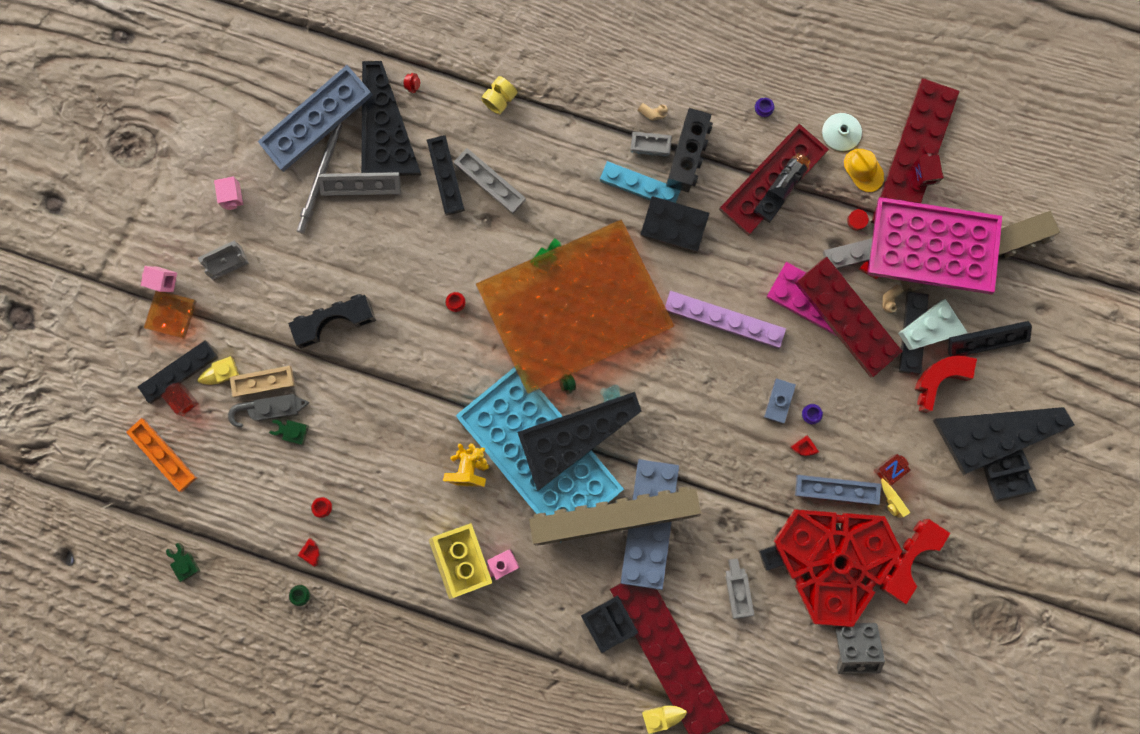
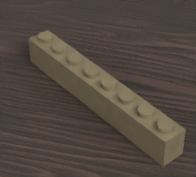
M1051 210L1001 228L998 257L1005 256V258L1016 255L1017 250L1023 249L1025 252L1035 248V244L1042 242L1044 245L1054 241V236L1059 234L1060 230ZM900 280L904 292L910 289L912 292L924 288V284Z
M688 486L679 488V492L670 493V490L660 491L658 496L650 497L649 494L639 495L636 500L629 501V498L617 499V503L614 504L599 502L596 503V507L592 508L583 505L575 507V511L567 512V509L556 510L553 515L546 516V513H538L534 515V518L529 519L532 541L535 546L700 517L701 511L697 491Z

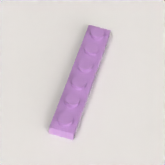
M670 291L664 308L665 312L777 349L781 346L786 328Z

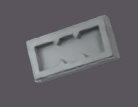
M632 132L630 153L670 157L672 136Z

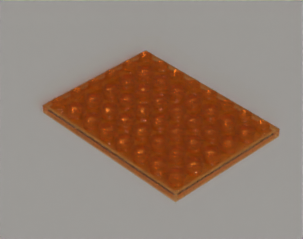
M622 219L476 283L478 292L527 395L674 328V324Z

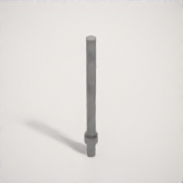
M341 123L331 132L307 203L300 213L301 219L297 232L301 234L305 233L308 221L312 219L314 213L312 210L320 190L318 176L319 174H325L342 128Z

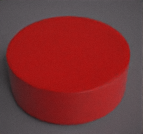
M860 209L852 211L847 218L849 227L856 231L864 229L869 222L867 213Z

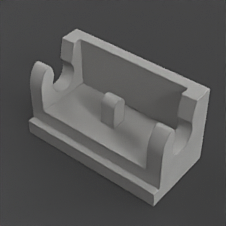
M235 240L198 257L199 262L206 269L204 271L211 280H215L249 264L242 247Z

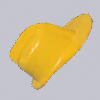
M854 149L846 155L844 167L860 190L874 192L882 186L884 172L871 151Z

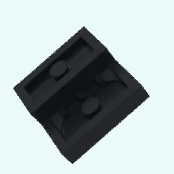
M1023 450L983 467L995 503L1034 494L1037 491L1029 473L1031 467Z
M618 595L581 615L601 654L638 634Z

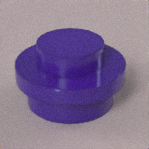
M760 98L754 107L756 114L760 117H769L775 108L773 101L769 98Z
M809 404L802 410V418L808 424H817L823 417L821 408L816 404Z

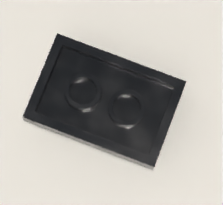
M652 196L640 235L698 252L710 213Z

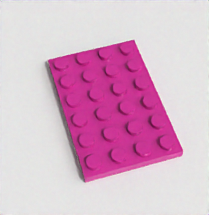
M879 197L877 200L867 275L992 295L995 292L1002 216Z

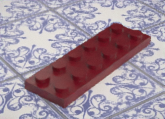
M798 124L724 202L719 210L749 236L764 220L753 211L789 160L795 158L802 165H806L808 170L804 174L805 176L829 149L801 124Z
M824 257L794 282L870 378L877 375L903 352L828 257Z

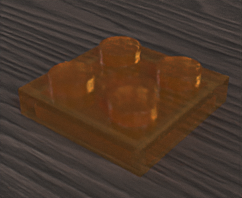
M155 291L144 328L185 339L197 301L167 292Z

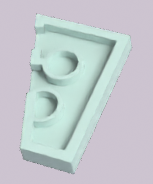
M944 299L898 334L907 348L913 350L968 332L947 300Z

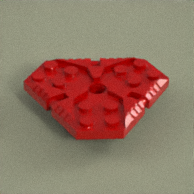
M794 509L773 541L790 577L796 582V590L805 605L812 623L821 625L853 627L876 593L873 591L875 585H881L902 553L886 517L880 515L853 513L837 515L836 512ZM836 523H841V530H836ZM841 556L843 564L837 568L835 561ZM807 572L809 578L804 580L802 574ZM865 576L869 578L866 585L861 583Z

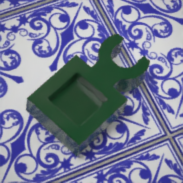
M279 420L272 421V423L279 425V429L277 431L270 430V434L274 436L283 434L282 440L304 445L309 425L287 420L285 426Z
M176 543L177 553L174 554L171 549H167L166 554L175 561L170 566L179 582H184L200 572V569L191 553L184 555V546L181 543Z

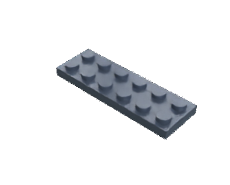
M346 65L257 142L280 170L284 172L372 97L373 94L351 68Z
M638 459L633 500H636L637 496L649 494L652 497L658 496L660 491L670 490V493L676 492L679 465ZM672 522L628 529L621 584L663 590Z

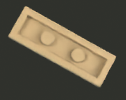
M291 366L230 377L232 396L234 398L295 387Z

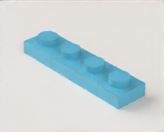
M608 161L600 177V182L650 201L651 197L654 196L676 203L681 191L667 187L666 183Z

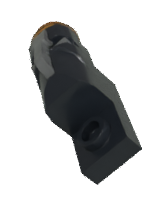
M800 153L793 156L753 212L770 223L809 169L810 160Z

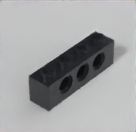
M692 108L688 109L666 183L667 187L689 193L691 186H696L698 175L695 172L696 169L701 168L703 157H700L701 151L705 152L708 140L705 137L706 133L710 134L713 122H710L712 114ZM692 131H696L700 135H694ZM687 149H692L695 153H690ZM682 166H687L690 170L686 171Z

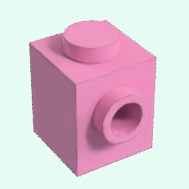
M234 176L214 180L217 202L223 209L233 210L237 206L243 205L240 183Z
M144 266L141 286L159 292H174L177 272L160 267Z
M511 549L487 560L489 564L487 569L490 577L495 576L496 580L520 568Z

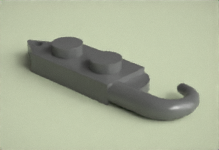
M295 394L238 403L230 408L228 419L233 426L243 427V424L236 422L234 418L235 414L239 411L247 410L251 419L262 421L298 415V412L310 402L296 397Z

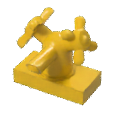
M471 443L469 444V449L466 450L462 444H458L459 450L456 452V455L450 458L452 461L461 460L458 472L444 473L443 481L457 486L485 487L486 479L474 475L475 468L482 471L489 469L490 465L487 464L483 453L485 448H476Z

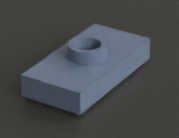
M775 379L764 418L782 424L785 423L796 384Z

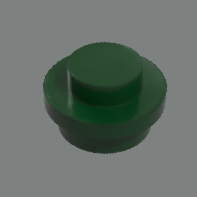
M567 374L562 375V379L559 381L561 390L565 391L566 394H571L572 391L576 390L574 377Z
M304 585L294 586L289 592V600L295 606H303L310 599V591Z

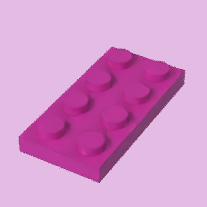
M786 262L766 298L837 336L794 283L806 272Z

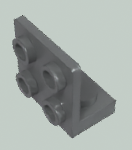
M855 623L853 627L835 626L840 654L837 664L838 674L881 673L885 658L878 624Z

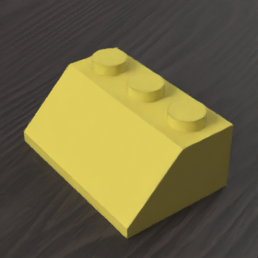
M472 523L429 539L449 599L492 584Z

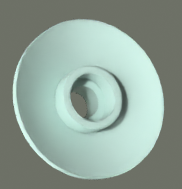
M838 113L826 120L823 125L822 136L830 148L836 151H849L860 142L862 128L858 120L846 113ZM840 128H846L847 132H842Z

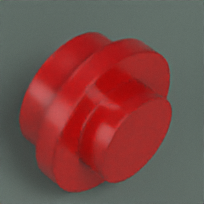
M416 73L405 76L403 82L405 90L415 93L419 89L420 79Z
M453 292L447 296L445 303L450 311L460 312L464 309L466 300L461 293Z
M325 497L315 499L311 505L312 513L318 518L329 516L332 512L331 501Z

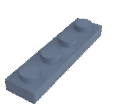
M796 475L795 496L880 505L881 484Z

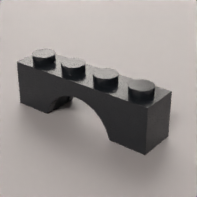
M357 294L352 296L351 300L335 302L331 305L332 307L325 310L320 308L314 310L311 315L306 317L304 315L295 317L288 324L296 346L302 349L320 342L323 328L329 322L336 319L349 320L357 328L375 322L376 318L368 297Z

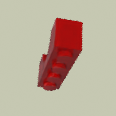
M930 519L920 520L913 529L915 531L914 535L905 541L902 547L904 551L881 583L880 590L899 603L907 604L918 587L911 574V566L915 557L926 550L940 551L951 534Z

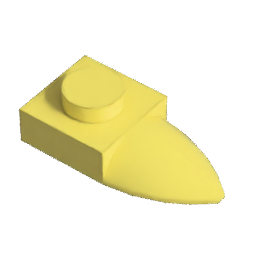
M230 356L211 363L212 366L208 367L199 376L197 381L202 384L215 385L230 380L232 376H238L233 357Z
M882 478L881 483L887 497L888 510L893 516L898 518L905 517L910 511L894 489Z
M662 706L642 712L648 734L667 730L678 724L685 717L687 711L677 706Z

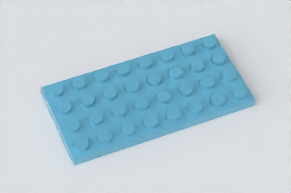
M519 364L456 415L477 443L485 448L487 455L536 514L546 513V516L555 514L554 511L560 509H567V512L575 511V507L587 505L588 508L596 507V503H609L624 490L591 450L537 491L517 432L562 417V415Z

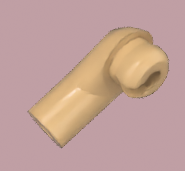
M642 103L638 112L649 120L654 121L664 119L667 116L668 108L666 105H660L658 108L651 109Z
M896 284L883 295L882 307L885 312L894 313L897 310L895 298L903 293L900 285Z

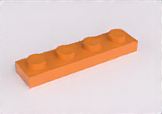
M141 418L126 431L179 492H183L197 479L145 419Z

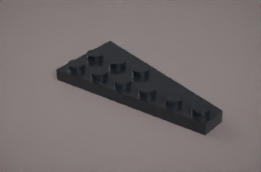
M362 61V82L373 96L362 104L361 173L399 172V176L422 175L383 62Z
M632 392L517 432L537 491L641 413L642 410L636 393Z
M1065 407L937 418L933 420L963 476L1075 425Z

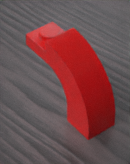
M951 356L929 366L921 374L915 386V390L923 391L920 393L917 404L920 405L919 411L924 413L933 411L937 388L945 378H954L962 381L973 379L977 359L967 356Z

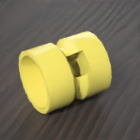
M498 76L491 85L492 89H488L481 97V100L491 111L500 115L507 107L506 102H511L518 92L509 81Z

